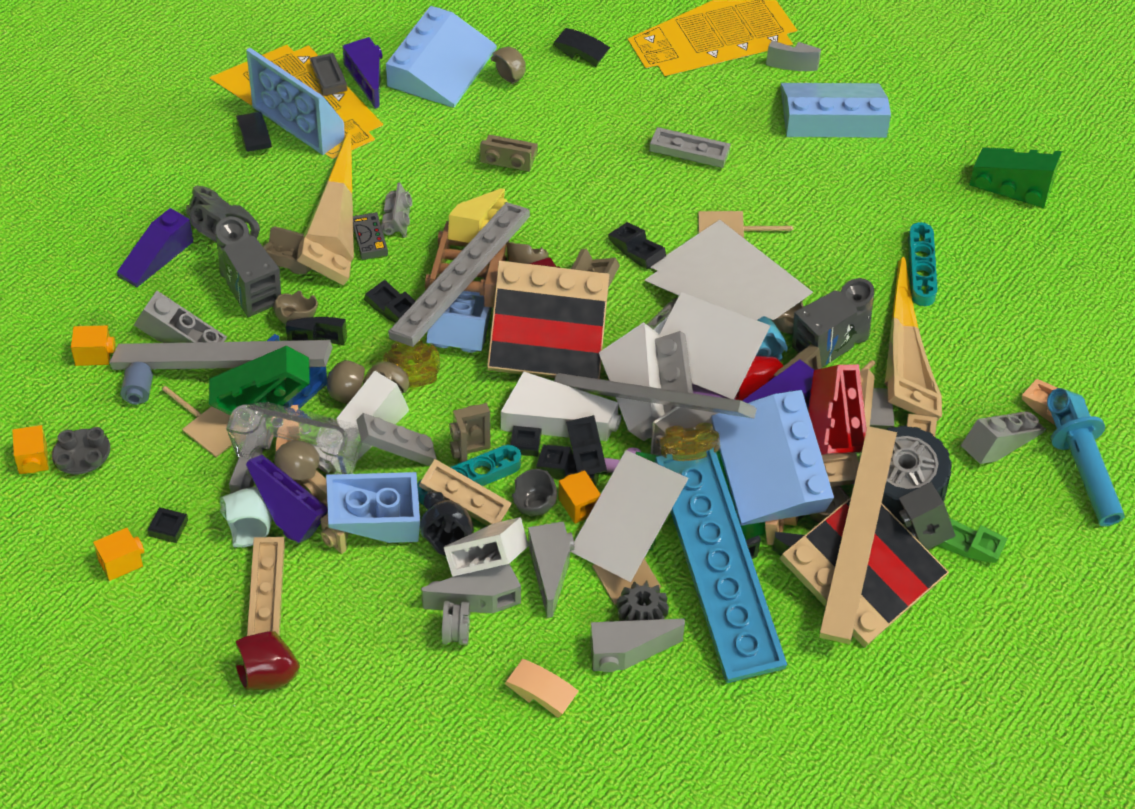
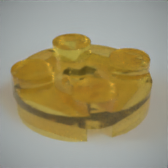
M421 339L414 347L395 342L391 345V350L388 353L386 352L383 361L396 364L406 372L410 388L434 383L440 370L438 350L432 344L430 346L423 344ZM409 360L417 363L415 365H407Z
M707 422L684 429L682 426L668 427L665 430L666 435L659 441L661 455L666 458L667 454H672L673 460L676 461L701 459L707 457V450L714 448L715 453L721 447L719 433L713 430L712 423Z

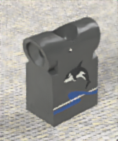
M232 216L221 219L216 225L220 274L227 280V285L248 318L272 308L277 296L281 295L280 269L255 236L249 234L248 226L243 220Z
M862 278L852 279L842 287L841 292L835 290L795 311L792 347L798 353H801L810 344L818 347L820 350L821 366L824 367L852 349L854 343L868 340L871 332V316L874 302V286L872 283Z

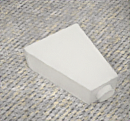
M521 517L493 523L445 546L444 551L453 577L509 564L529 544Z

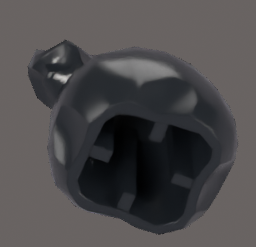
M429 491L425 495L424 505L427 511L420 521L421 535L430 543L434 551L446 557L444 547L474 533L473 522L464 507L451 500H445L442 492Z

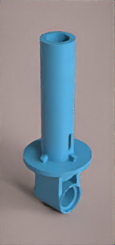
M1062 388L1054 389L1047 399L1048 409L1057 427L1051 435L1052 445L1057 449H1070L1099 525L1111 526L1117 524L1125 518V514L1095 441L1105 431L1104 421L1099 417L1090 416L1083 396Z

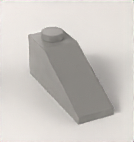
M564 521L528 527V547L547 618L554 615L569 567L570 551L575 548L573 535L571 532H566Z
M660 619L591 622L590 644L593 671L614 672L616 670H625L682 642L685 620Z

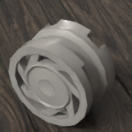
M444 601L442 644L447 645L452 641L459 642V645H468L470 602L462 601L461 604H453L450 601Z

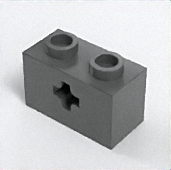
M932 482L899 498L903 510L899 511V515L907 530L927 550L956 536L946 506Z

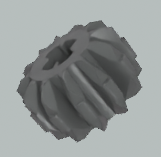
M647 580L643 586H639L634 581L631 588H623L621 596L617 599L616 607L618 608L619 621L665 619L669 612L666 593H660L659 585L652 588L649 587Z

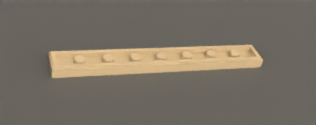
M867 427L819 638L849 645L851 643L897 432Z

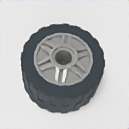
M900 426L887 428L888 431L897 432L882 504L904 524L899 515V511L903 510L899 498L932 482L944 502L951 476L952 462L947 448L932 433L921 430L918 427Z

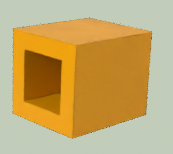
M108 325L73 327L71 350L75 366L109 365L110 354L115 352V338L110 337Z
M42 425L12 429L14 458L19 474L49 470L47 442Z
M584 470L559 480L558 499L574 524L587 519L601 494Z
M128 528L93 542L97 559L109 581L143 567L141 554L145 553L143 545L138 536L132 537Z

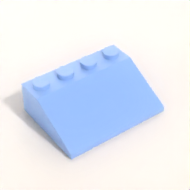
M430 6L386 63L387 87L454 108L493 55L492 53L497 49V45L453 12Z
M248 48L246 50L252 106L259 112L261 111L263 115L322 155L344 140V121L321 94L253 49Z
M781 83L786 137L887 138L891 112L888 97L879 83Z
M802 390L773 394L748 403L757 408L754 419L721 413L710 417L740 526L821 513L827 510L834 496Z

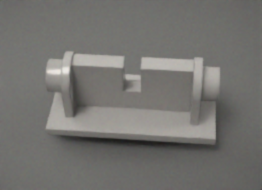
M400 182L397 183V190L390 191L385 197L384 212L386 214H383L381 227L386 235H392L394 232L400 231L405 238L407 227L410 224L409 212L410 207H412V197L408 191H405Z

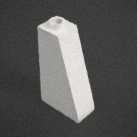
M643 322L600 351L599 355L609 381L661 388L655 339L659 338V334ZM616 397L629 432L643 441L652 438L653 421L665 414L664 405Z
M376 371L372 373L315 444L314 447L320 455L319 469L327 474L330 471L335 474H344L372 447L361 442L356 419L362 413L381 418L393 424H396L407 414L409 408L395 382Z
M523 372L501 410V430L512 432L513 426L541 428L542 435L570 438L566 421L594 415L600 441H607L611 432L618 430L621 422V415H618L619 403Z

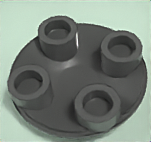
M99 427L75 431L64 430L57 437L58 442L53 448L52 460L55 466L64 473L75 475L88 473L97 469L106 461L110 454V442L104 431Z

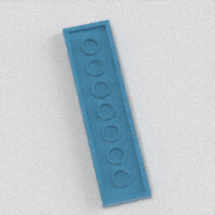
M713 444L656 457V464L689 478L672 507L671 514L725 682L730 683L786 669L787 662Z

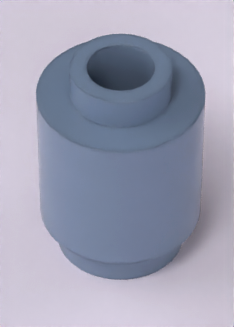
M133 362L126 368L120 395L128 403L137 405L145 403L149 399L153 380V373L149 365L143 362Z

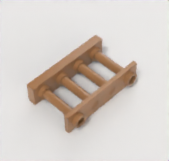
M446 221L444 231H439V248L431 274H426L425 290L448 267L449 264L446 261L454 260L462 251L450 249L451 245L466 247L469 244L448 239L449 221ZM507 243L476 276L483 278L481 282L472 281L464 290L478 292L481 296H484V307L494 308L499 261L507 260Z

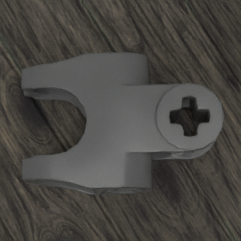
M204 186L193 187V195L189 205L185 208V213L190 216L191 224L199 232L217 243L216 225L221 219L232 216L240 218L245 223L247 222L251 229L250 235L255 236L257 239L260 232L259 224L247 210L240 205L228 204L210 188Z

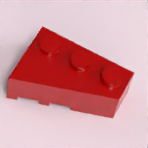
M859 364L835 365L817 369L813 372L808 413L821 455L862 453L867 426Z

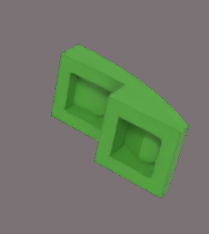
M950 518L956 536L937 546L967 558L997 563L1008 538L982 525L976 531Z

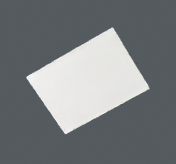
M681 292L659 337L678 331L683 332L686 336L692 383L727 398L734 399L771 325Z
M626 450L575 539L574 550L570 552L631 582L689 478Z

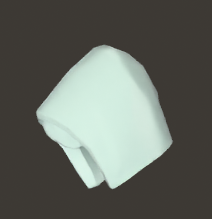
M257 486L241 489L220 497V511L230 527L233 547L252 546L254 537H266L268 535L272 516Z

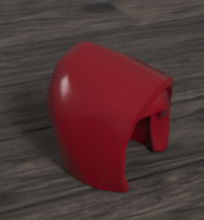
M276 631L258 633L236 641V647L241 654L244 664H236L235 667L239 679L246 690H275L285 686L297 676L300 663Z

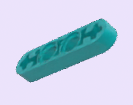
M918 222L910 227L908 237L911 296L914 303L920 306H929L935 302L938 289L934 231L927 223ZM919 234L924 238L923 241H919ZM922 251L927 253L929 256L920 257L916 254V252ZM923 270L928 272L930 275L921 276L917 273V271ZM926 286V294H923L921 288Z
M504 445L450 468L481 486H485L517 472L521 467V452L515 446ZM480 466L490 469L487 474H478L474 470ZM420 480L417 484L418 501L424 505L425 495L428 491L419 487Z

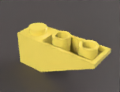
M500 188L457 204L449 214L448 239L469 243L501 207L508 202L507 199H504L505 189Z

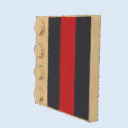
M499 261L487 370L514 374L527 372L539 377L555 378L556 374L561 373L600 379L601 358L599 352L603 348L609 274Z
M851 497L780 557V560L825 607ZM882 503L852 634L864 648L949 573Z

